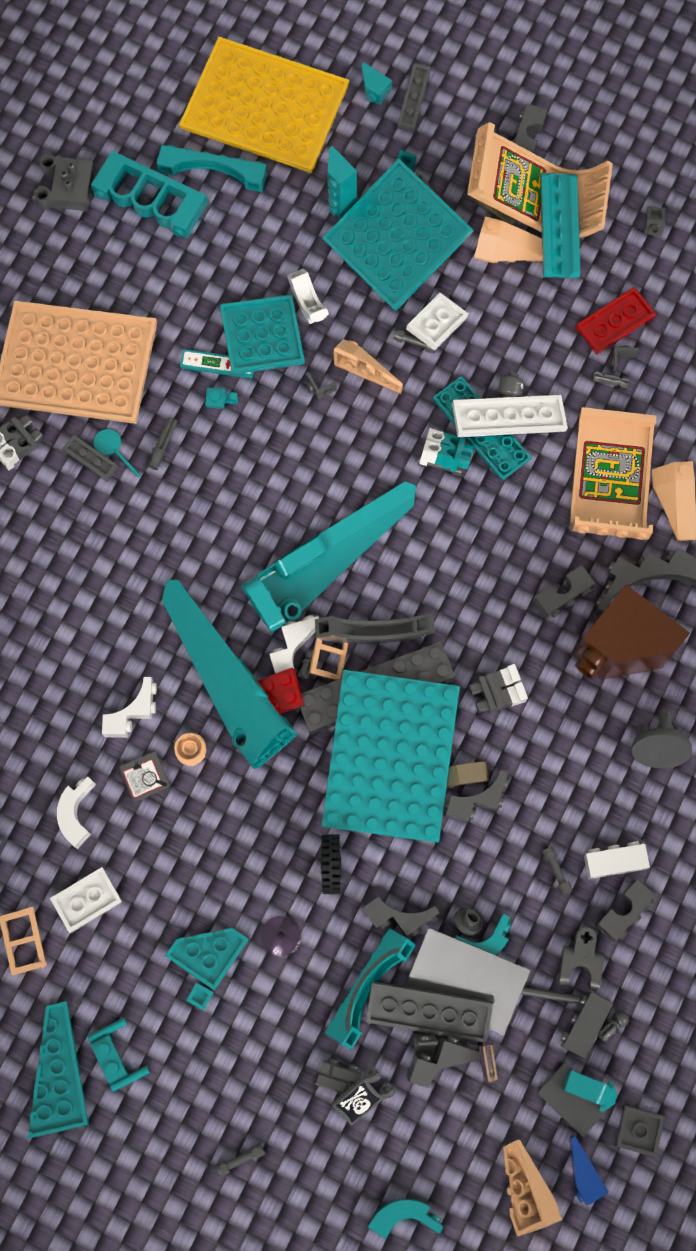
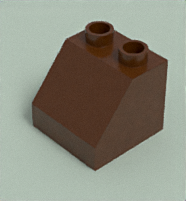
M626 584L582 638L573 655L578 660L575 667L589 679H594L598 675L603 680L662 669L690 632Z

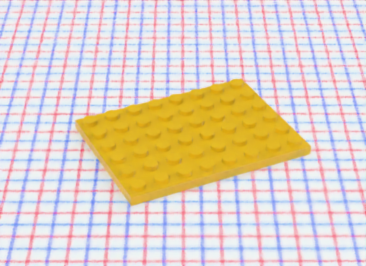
M218 36L179 127L200 136L312 173L346 94L350 80Z

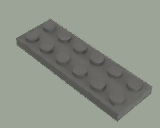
M372 981L366 1023L442 1036L451 1035L459 1039L487 1043L493 1001Z

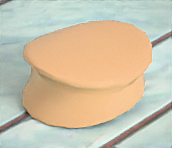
M191 732L185 733L175 742V755L181 763L194 766L204 759L206 744L201 735Z

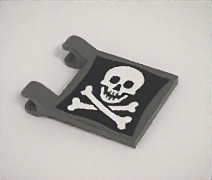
M374 1066L367 1068L364 1076L331 1103L351 1126L383 1099L395 1095V1090L391 1088L389 1082L383 1083L379 1092L369 1084L378 1081L381 1077L376 1072L377 1069Z

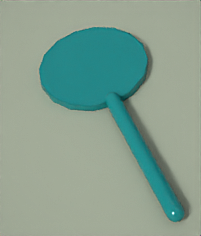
M104 429L98 432L93 441L95 449L105 456L116 453L130 470L139 477L140 474L118 451L121 446L119 434L111 429Z

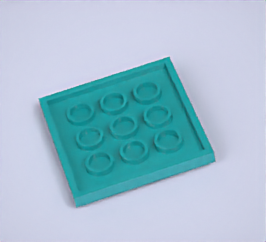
M292 295L220 304L232 375L305 364Z

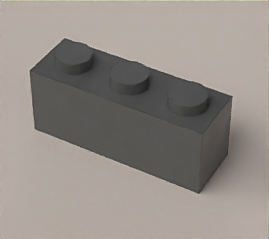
M593 992L583 995L579 1003L581 1005L579 1012H575L570 1020L572 1024L570 1030H565L560 1039L563 1042L562 1048L581 1059L586 1058L613 1006L612 1003Z

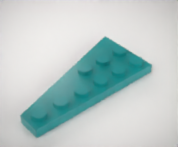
M68 1002L48 1005L45 1010L43 1036L40 1045V1057L37 1066L34 1099L27 1139L89 1125Z

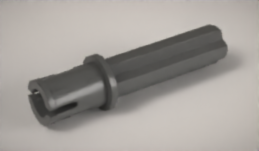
M171 417L167 419L156 446L152 448V454L147 463V467L150 469L158 470L163 456L166 455L165 449L177 424L176 419Z

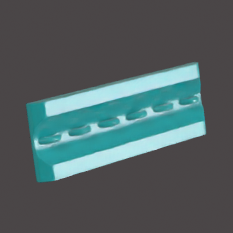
M540 173L543 277L579 279L580 243L577 175Z
M462 376L433 396L435 404L455 427L452 407L453 400L481 399ZM512 434L464 437L470 445L474 446L475 451L502 481L532 459Z

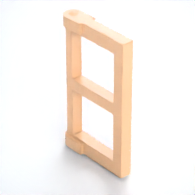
M316 638L309 673L333 681L342 679L349 643H343L340 650L324 645L321 639ZM320 650L340 655L336 674L316 668Z
M34 907L0 916L11 974L17 975L47 966ZM29 915L33 936L11 942L6 921ZM35 941L39 962L17 968L12 947Z

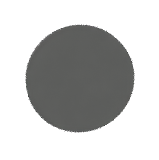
M665 709L659 711L658 728L649 729L647 724L637 725V737L632 744V755L639 763L652 768H672L682 765L690 759L692 744L681 728H673L671 724V710L667 709L666 715Z

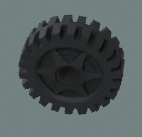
M322 835V894H341L340 835Z

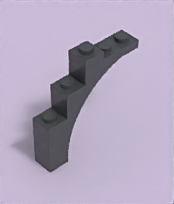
M677 548L675 553L670 552L666 562L649 552L646 557L641 556L636 566L621 557H618L616 562L612 560L607 569L610 572L607 578L611 580L604 589L608 592L605 597L600 596L595 605L598 607L596 613L601 616L611 600L620 593L626 584L632 587L646 581L668 579L696 586V557Z

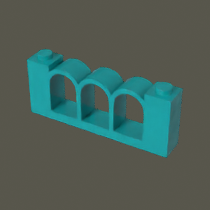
M111 151L91 184L93 194L97 198L110 201L112 198L114 203L121 207L133 205L136 214L145 218L155 216V220L160 226L171 228L172 233L178 237H189L208 205L205 194L114 151ZM126 173L139 178L130 193L126 195L115 193ZM148 183L161 189L152 204L143 206L137 203ZM169 194L183 199L173 215L163 216L159 214Z

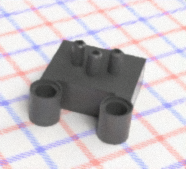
M51 154L43 155L40 158L42 171L45 176L54 177L51 191L45 186L35 189L34 197L38 206L41 209L59 208L89 211L92 193L91 184L94 181L95 175L93 161L54 157Z

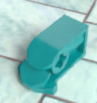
M567 1071L561 1090L600 1105L598 1110L601 1112L615 1104L617 1093L612 1081L604 1084L575 1071Z

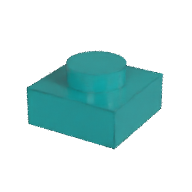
M196 983L186 1001L205 1011L214 992Z

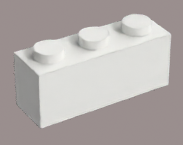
M639 841L627 843L628 847L620 848L619 845L608 846V850L600 851V848L588 850V853L584 855L588 879L650 868L645 844L639 845Z

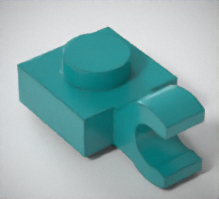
M207 388L205 406L206 408L224 409L225 404L237 405L239 397L234 392L226 394V389Z

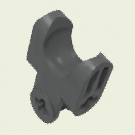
M581 928L575 933L573 947L563 946L558 975L559 985L564 986L569 982L574 968L583 967L589 975L590 989L592 991L599 990L604 953L595 951L597 937L591 928ZM585 933H587V937H590V940L586 941V943L581 939V935H585Z

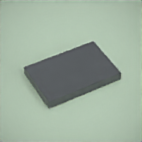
M564 1062L540 1088L537 1094L574 1130L584 1137L607 1110L601 1112L598 1110L600 1105L561 1090L567 1071L572 1070Z

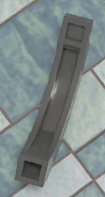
M429 613L383 621H357L328 616L315 619L316 638L331 642L357 644L389 643L420 639L421 636L435 634L434 615Z

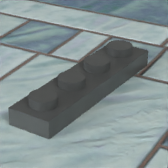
M413 64L397 125L398 129L415 132L431 71L430 66Z

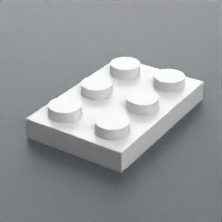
M439 293L407 325L406 330L433 350H436L467 319L469 313Z
M103 867L50 898L69 933L74 932L122 903Z

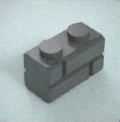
M328 1058V1061L323 1060L316 1085L343 1094L361 1079L362 1073L359 1072V1068L348 1064L347 1068L339 1066L340 1061Z

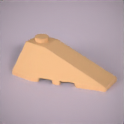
M485 216L474 258L490 263H498V261L515 262L517 260H526L527 262L543 261L542 238L504 221Z
M343 339L335 347V366L397 393H402L403 384L364 349L358 346L356 342Z
M693 461L673 462L652 469L653 490L657 494L661 502L660 505L668 517V522L676 540H696Z
M516 1140L504 1146L505 1171L509 1175L510 1187L507 1190L508 1195H511L512 1208H509L510 1217L517 1236L561 1221L562 1218L555 1198L521 1141Z

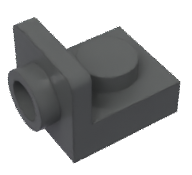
M647 206L644 233L662 236L665 225V208Z

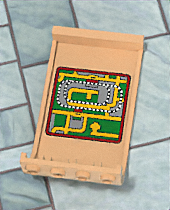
M490 122L477 129L467 195L542 232L540 173L576 174L578 184L579 238L589 236L604 229L613 163L605 161L586 170L564 169L494 133L495 125Z
M581 408L570 510V531L617 536L620 538H635L638 540H648L653 533V525H649L647 528V506L653 433L656 424L655 415Z

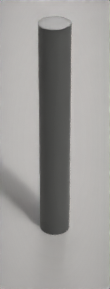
M524 987L521 995L579 1004L581 1001V996L529 987Z

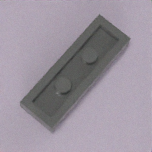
M75 435L62 448L65 453L107 482L119 468L117 464Z

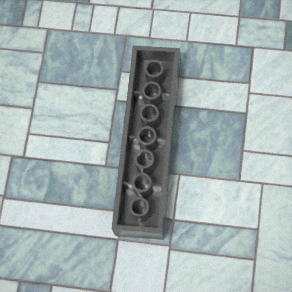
M441 642L360 671L441 684H450L455 680L454 672ZM342 679L301 693L304 705L299 708L310 736L335 727Z

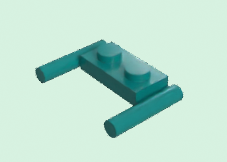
M124 1017L87 1036L112 1092L150 1073L147 1065L129 1075L110 1036V1033L127 1025Z

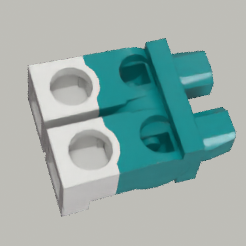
M430 428L419 464L427 466V463L430 462L440 465L442 468L451 469L452 472H456L458 467L468 470L474 446L465 444L466 438L464 437L459 439L455 435Z

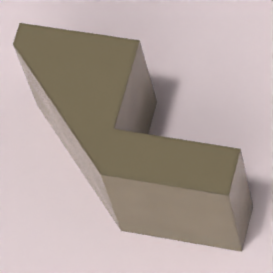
M486 762L450 766L446 788L464 784L474 785L489 781Z

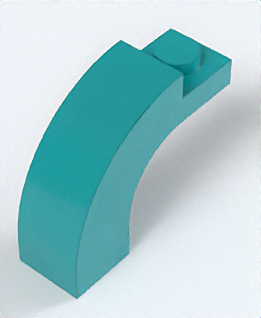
M502 914L493 934L484 942L473 943L457 935L455 939L496 955L509 940L502 936V934H507L512 924L508 922L510 917Z
M412 1198L396 1199L385 1204L375 1213L368 1224V1228L384 1239L387 1238L394 1225L403 1219H417L438 1234H440L444 1226L440 1223L442 1219L432 1212L430 1215L427 1214L430 1205Z

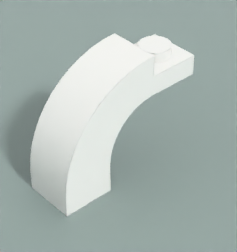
M305 269L287 275L297 303L309 324L321 321L329 315L327 308L319 301L309 274Z
M88 776L86 779L82 778L76 784L75 790L67 786L60 797L57 807L59 828L64 837L77 849L91 835L80 824L77 817L79 803L96 785Z

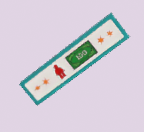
M183 349L180 363L181 369L253 379L254 372L232 375L229 356Z

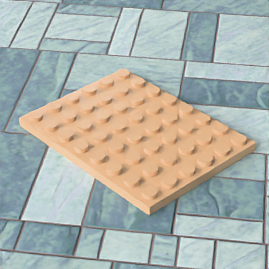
M14 301L0 361V406L136 424L157 319Z

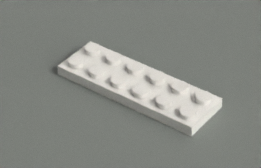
M561 395L453 400L452 402L457 437L564 432L568 428Z

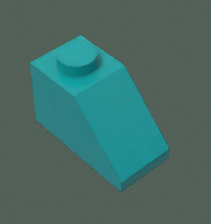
M363 62L361 64V75L365 96L370 102L380 105L392 91V80Z

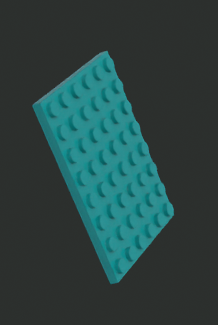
M343 670L321 827L439 843L460 686Z

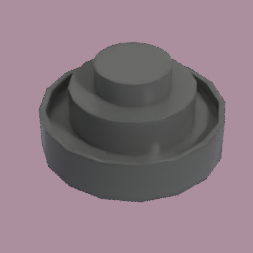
M461 907L455 913L454 922L457 928L465 935H476L482 929V920L472 908Z

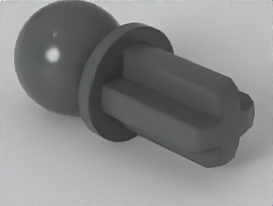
M314 648L306 651L305 659L301 662L302 667L298 677L303 681L310 678L309 670Z
M623 1011L616 1012L612 1019H608L606 1025L600 1029L598 1037L602 1041H607L614 1033H619L620 1028L628 1024V1015Z

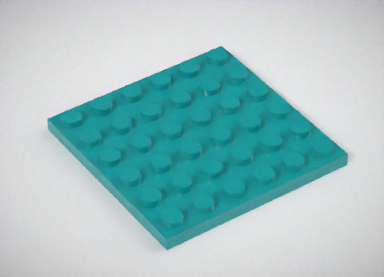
M398 158L326 233L323 240L397 311L474 231Z

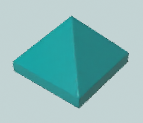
M400 150L398 158L413 172L417 155Z

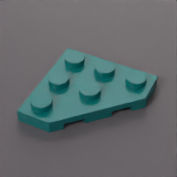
M233 928L179 938L175 940L165 957L213 990H216L249 939Z

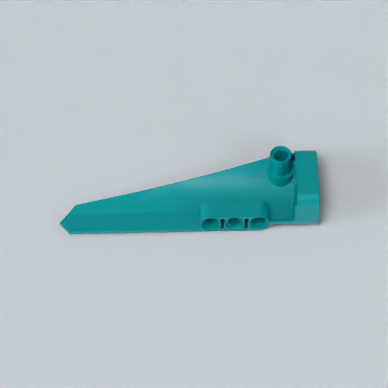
M404 481L273 562V565L240 584L271 633L287 622L299 618L301 612L414 506L416 485ZM294 605L296 612L290 616L287 613V609L289 606Z
M166 581L162 602L208 694L232 737L233 745L241 751L251 767L257 769L296 737L297 732L288 720L277 712L268 700L269 696L245 664L232 652L180 581ZM246 738V742L241 745L242 740Z

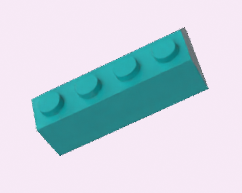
M331 146L328 159V209L333 216L341 219L357 202V171Z

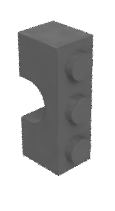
M527 104L525 111L521 110L519 121H521V124L515 128L514 136H516V139L511 142L534 154L538 140L530 138L527 134L531 132L541 134L548 109Z
M582 565L566 575L564 581L569 587L568 593L558 594L549 586L535 595L533 601L546 619L550 616L552 618L558 616L562 612V608L573 606L578 602L577 598L581 596L586 597L593 592L592 589L595 582Z
M638 879L635 880L622 894V897L629 903L627 915L620 916L610 909L596 926L613 942L618 939L622 941L629 933L626 929L631 924L635 926L642 918L639 914L644 909L648 911L655 903L652 899L656 895Z

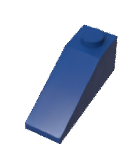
M572 1135L569 1137L573 1180L574 1186L577 1189L574 1193L580 1203L584 1202L589 1206L609 1193L577 1138Z

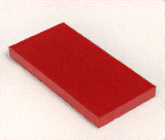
M634 286L577 323L575 328L594 353L598 355L653 319L656 313Z

